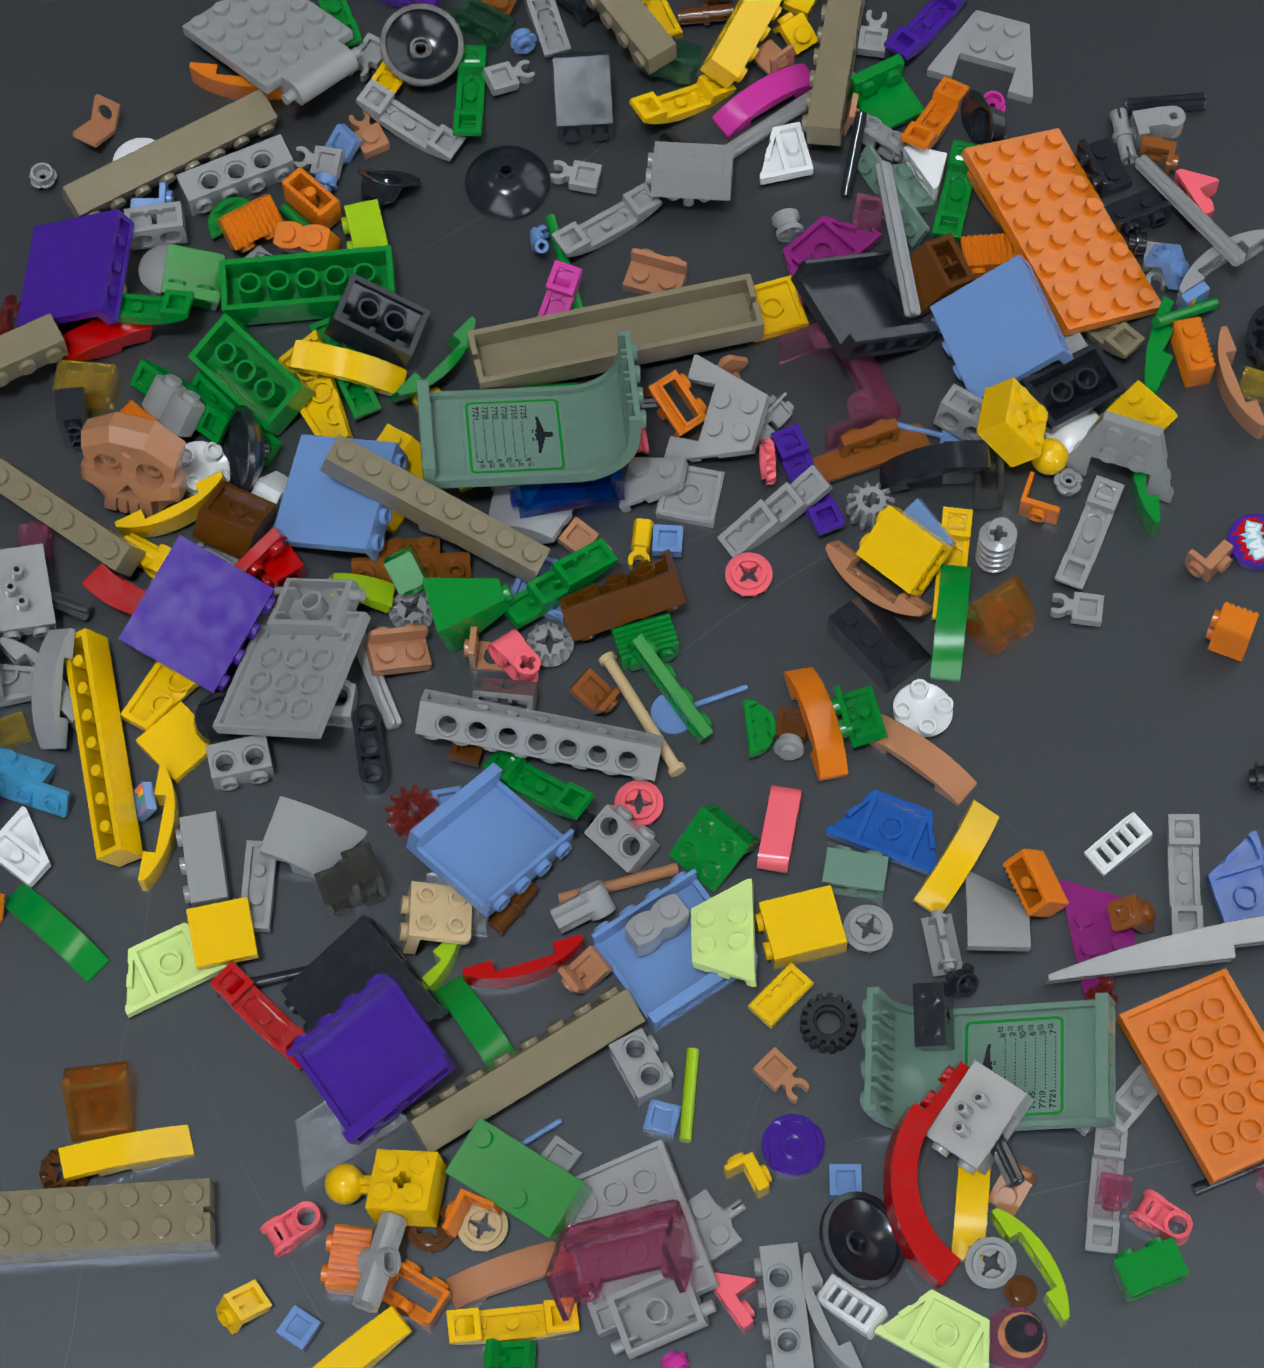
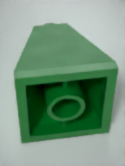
M499 578L422 579L437 632L451 654L464 646L465 639H470L471 626L477 627L479 634L510 609L508 601L513 600L508 584H501Z

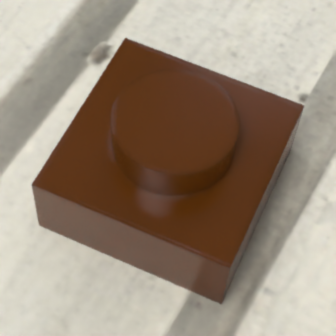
M778 707L775 739H779V736L782 734L791 733L799 736L805 742L807 729L800 709Z
M453 743L449 753V761L478 768L484 749L481 746L471 744L460 746Z

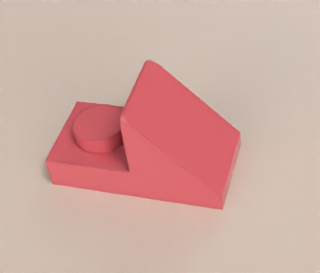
M1185 169L1176 170L1173 181L1212 219L1214 205L1209 197L1216 194L1219 180L1215 177Z
M715 1272L720 1287L714 1289L713 1292L745 1335L755 1328L752 1318L756 1314L745 1299L741 1302L739 1299L757 1286V1281L754 1278Z

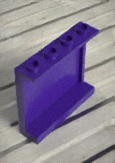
M119 209L34 226L16 326L20 327L49 313L56 324L97 316L108 325L118 323L134 222Z
M179 535L118 639L123 644L133 647L208 690L211 694L216 693L217 689L222 692L231 678L227 674L231 665L235 664L238 666L246 652L242 648L247 638L253 640L260 629L261 624L257 621L262 612L268 614L276 601V598L272 596L274 588Z
M385 973L371 977L365 983L366 988L358 994L354 993L346 997L341 1002V1008L333 1014L329 1013L320 1018L316 1023L317 1027L310 1033H303L292 1042L293 1046L286 1051L288 1056L296 1058L344 1127L345 1131L342 1134L347 1142L359 1146L458 1067L395 977Z

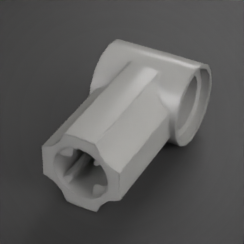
M597 880L581 888L577 895L549 910L561 934L590 919L595 921L606 917L616 909V906L603 881Z

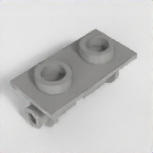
M867 114L862 143L866 146L872 145L874 149L877 143H880L878 154L892 163H901L903 147L910 144L900 140L901 132L892 130L883 124L879 118Z
M786 392L777 397L774 394L770 396L771 400L757 446L763 444V438H770V434L775 432L769 426V422L778 429L793 415L794 406L789 401L784 402L782 400L787 395Z
M942 909L934 910L931 912V917L921 918L933 978L945 976L950 971L961 969L963 965L952 914H944Z

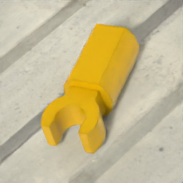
M637 518L634 520L631 550L633 552L628 556L629 570H633V564L636 560L644 561L647 559L650 563L648 553L651 551L654 523L650 519Z

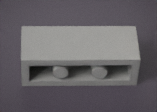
M216 811L179 817L180 828L175 829L178 847L183 846L184 857H179L182 875H187L188 885L183 886L185 903H191L192 908L230 900L220 822Z

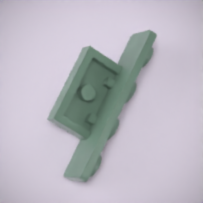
M869 145L860 154L857 169L882 204L875 165L883 160L874 147ZM907 163L891 164L906 239L911 247H917L929 231V226L920 214L930 212L935 203Z

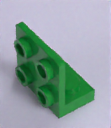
M900 54L850 76L849 96L851 98L853 93L859 94L856 107L861 112L879 118L883 124L891 129L919 117L924 111L923 106L903 78L905 62Z
M169 244L160 296H164L166 289L194 291L193 307L216 311L221 294L219 292V260H225V255Z
M712 804L702 806L669 852V855L688 872L695 869L697 871V879L711 891L715 892L721 887L745 853L754 852L761 841L720 807Z

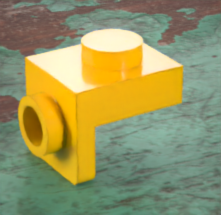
M789 12L777 19L779 25L772 29L774 34L780 32L787 46L791 44L794 47V56L817 42V36L803 12L796 15Z
M743 1152L738 1153L726 1161L727 1164L724 1165L723 1171L726 1179L744 1172L758 1199L769 1194V1183L772 1182L771 1175L765 1164L759 1165L753 1152L746 1155Z

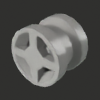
M782 209L772 216L771 221L773 226L777 228L776 237L779 242H792L804 232L803 225L799 223L800 215L797 209Z

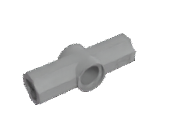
M382 1212L370 1248H364L358 1256V1269L361 1275L351 1302L357 1309L368 1313H377L389 1277L396 1276L401 1268V1256L398 1249L407 1220L400 1215L393 1214L392 1212Z

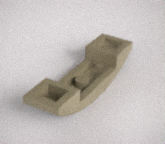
M1126 322L1080 332L1091 342L1097 341L1099 346L1105 351L1124 359L1145 342V337Z

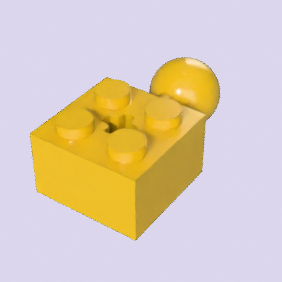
M1012 377L985 388L976 433L1011 468L1031 460L1032 465L1038 472L1044 475H1055L1061 472L1067 465L1069 455L1066 446L1058 439L1044 438L1048 412L1025 387Z
M377 1149L372 1175H363L362 1171L355 1165L342 1163L329 1170L325 1177L324 1186L328 1197L332 1201L343 1205L354 1203L362 1194H366L365 1209L375 1224H378L382 1212H392L407 1220L406 1226L437 1227L447 1176L445 1172L447 1166L438 1152Z

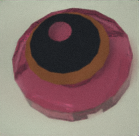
M1007 1307L998 1310L989 1318V1359L995 1367L1033 1368L1042 1360L1047 1349L1048 1334L1043 1322L1034 1312L1023 1307Z

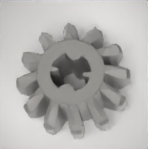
M868 481L864 483V488L855 485L853 493L847 495L846 502L848 505L845 509L846 514L851 516L850 522L852 525L860 523L862 531L866 526H871V529H873L879 512L887 508L888 505L895 506L896 501L894 497H890V489L881 490L880 482L876 483L874 487L870 486Z

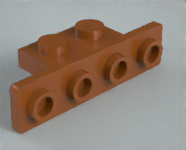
M895 418L889 420L880 419L868 427L862 429L853 428L846 431L840 436L838 450L814 457L812 460L827 481L831 483L879 467L900 454L929 446L930 442L926 433L899 429ZM921 423L913 424V426L923 428Z
M440 537L391 538L385 540L384 548L377 562H373L370 557L351 559L352 574L370 576L393 583L384 566L385 557L412 545L428 578H471L470 553H441Z

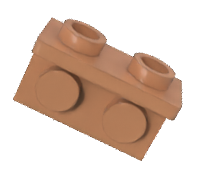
M633 248L631 251V262L623 281L622 289L638 295H646L684 287L687 279V262L682 261L676 256L667 257L656 254L649 249Z
M407 624L398 628L378 627L371 630L365 642V649L372 676L430 670L432 662L426 642L428 634L427 625Z

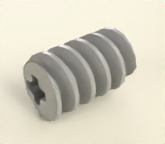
M1004 517L994 518L981 527L975 557L978 566L983 571L1000 573L1012 564L1017 529L1009 519Z

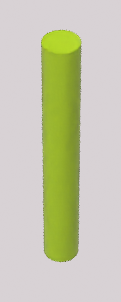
M687 1048L679 1134V1141L683 1143L692 1142L699 1049Z

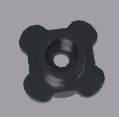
M970 963L963 964L961 969L950 971L946 976V982L953 987L954 998L970 996L979 986V980L973 974L974 967Z

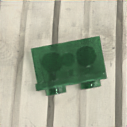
M465 0L459 8L453 6L450 10L451 16L457 22L462 33H468L476 37L481 43L485 45L490 44L499 49L516 26L515 18L480 0Z
M671 37L676 42V59L650 75L643 67L639 68L637 66V71L644 72L648 76L662 77L672 80L676 84L690 85L699 70L702 46Z

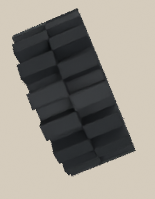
M827 992L826 997H823L822 993L818 994L815 1000L813 998L808 1000L807 1006L804 1005L800 1017L802 1039L805 1043L809 1042V1047L812 1050L816 1047L819 1049V1053L824 1054V1050H828L829 1054H835L837 1049L840 1052L843 1051L845 1045H850L853 1036L855 1037L857 1028L855 1008L852 1009L851 1002L849 1000L844 1002L843 996L839 994L837 998L832 997L833 993ZM824 1013L836 1015L841 1022L839 1030L833 1034L821 1032L816 1025V1020L820 1015Z

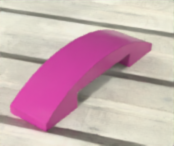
M804 63L767 75L728 101L712 116L713 122L725 137L730 139L750 127L753 118L792 95L797 99L813 88L809 85L811 71Z
M555 260L545 286L547 291L537 317L572 310L582 276V268Z

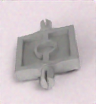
M705 1189L687 1201L711 1264L742 1244V1239L733 1228L731 1221L734 1217L746 1211V1207L740 1199H737V1201L723 1209L715 1203Z

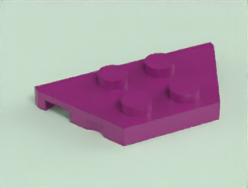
M822 215L783 249L782 256L792 277L797 271L798 265L808 258L819 259L828 256H845L851 253H867L881 241L882 234L876 230L873 233L859 230L855 224L839 222L835 218ZM797 291L801 304L803 307H805L806 304L800 296L799 292Z
M1059 881L1069 902V905L1064 908L1075 964L1136 945L1133 928L1118 933L1112 929L1107 903L1123 897L1070 881ZM1115 976L1080 980L1082 997L1088 996L1092 993V990Z

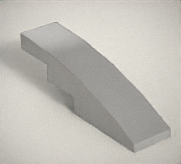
M812 465L791 484L786 482L765 501L760 499L717 538L732 558L741 553L750 552L801 516L808 508H811L834 488L819 469Z

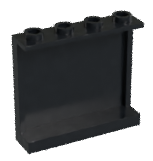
M889 250L870 251L862 254L851 253L845 256H828L819 259L808 258L798 265L797 271L791 278L792 283L840 360L924 349L939 332V328L934 321L918 323L916 318L910 319L904 316L900 293L882 266L891 254Z
M362 915L281 990L287 998L284 1002L293 1014H300L306 1022L303 1026L308 1033L317 1027L316 1023L320 1018L329 1013L333 1014L341 1008V1002L346 997L354 993L358 994L366 988L365 983L371 977L377 974L382 975L383 973L395 977L427 1024L433 1018L441 1020L449 1012L448 1008L375 920L365 915Z

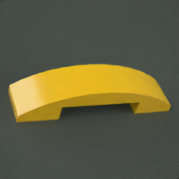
M707 74L698 77L696 84L660 96H656L652 91L631 98L629 103L643 123L665 124L694 116L709 109L732 95L736 91V87L732 83L728 88H725Z
M295 340L289 363V369L317 376L318 373L373 388L374 392L391 396L405 382L407 370L367 354L304 340Z
M219 471L194 483L198 494L148 518L140 509L114 523L123 537L132 532L144 539L176 531L196 521L201 506L222 480L227 483L228 481L222 471Z
M943 506L941 524L956 542L943 564L967 567L973 516L972 509ZM941 567L936 573L932 620H936Z
M159 766L154 792L158 805L164 806L156 852L143 851L138 882L142 891H149L166 869L176 843L175 829L179 827L177 796L165 766Z
M973 800L959 822L957 831L933 871L927 875L913 901L929 912L937 909L944 911L980 856L997 824L999 816Z
M958 1166L951 1251L963 1262L966 1258L968 1247L972 1246L978 1238L986 1237L991 1167L986 1175L977 1170L972 1175Z
M576 1297L545 1300L543 1304L487 1310H479V1307L446 1311L449 1344L481 1345L486 1344V1339L494 1338L501 1342L535 1340L580 1330Z

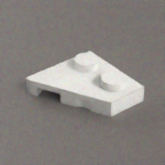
M796 122L773 127L769 146L765 154L764 165L760 173V185L813 175L814 168L802 132L801 123Z
M22 806L0 830V865L32 888L51 867V864L27 809Z

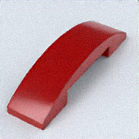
M578 934L552 942V955L495 971L492 960L462 968L464 981L470 986L490 989L519 987L540 981L558 972L562 965H569L584 951L583 935Z
M231 961L209 984L267 1044L297 1070H300L302 1067L295 1057L288 1056L286 1051L293 1046L292 1042L298 1036L306 1032L300 1026L297 1027Z

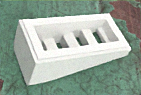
M1132 812L1088 848L1084 855L1104 877L1151 841L1153 833L1136 813ZM1128 828H1130V829L1136 834V836H1137L1138 838H1136V837L1129 831ZM1120 834L1130 844L1128 847L1119 839L1118 836ZM1111 842L1117 848L1120 854L1116 855V853L1108 846V843ZM1100 849L1111 860L1108 864L1098 854Z
M833 1273L816 1296L820 1306L869 1340H872L875 1336L874 1331L876 1327L883 1324L888 1317V1312L883 1305ZM839 1287L842 1291L832 1304L829 1302V1299ZM849 1295L852 1296L845 1309L841 1310L840 1307ZM860 1303L863 1304L856 1317H852L851 1315ZM873 1311L869 1318L866 1320V1322L863 1324L864 1320L867 1318L869 1313Z

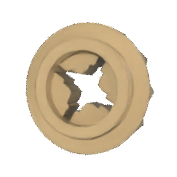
M472 1204L458 1232L462 1243L473 1252L483 1251L487 1253L489 1250L499 1247L508 1233V1219L501 1207H499L501 1210L499 1216ZM489 1215L488 1226L493 1231H484L483 1235H480V1238H478V1229L472 1223L481 1224L486 1219V1216Z

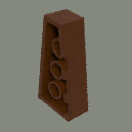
M670 549L661 552L662 558L655 562L649 563L646 559L637 563V568L633 572L628 574L617 572L609 576L604 582L605 584L600 587L598 584L593 583L560 598L561 612L573 642L579 639L582 641L589 640L596 636L597 633L606 630L611 631L612 628L623 626L634 620L648 619L653 614L663 610L673 611L678 609L681 604L687 603L682 582Z

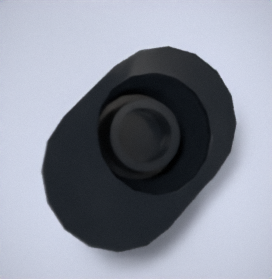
M968 91L961 103V119L972 142L982 145L1009 139L1010 135L1004 112L989 106L979 91Z
M357 170L362 175V201L377 199L379 206L393 203L403 187L417 186L421 181L412 174L400 171Z

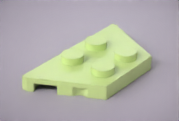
M751 878L691 908V948L694 968L705 972H714L726 979L734 977L744 980L747 986L757 987L754 885Z
M183 922L128 949L127 1004L125 1005V1012L128 1018L137 1015L216 977L227 965L197 970L189 925Z
M933 1289L921 1296L913 1305H908L899 1311L898 1315L890 1321L876 1327L874 1331L875 1335L936 1368H989L990 1320Z

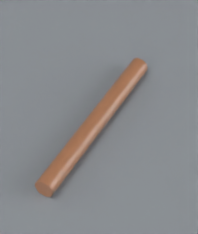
M672 863L607 880L603 883L608 893L675 876L679 874L677 863ZM581 888L558 893L559 904L577 895Z

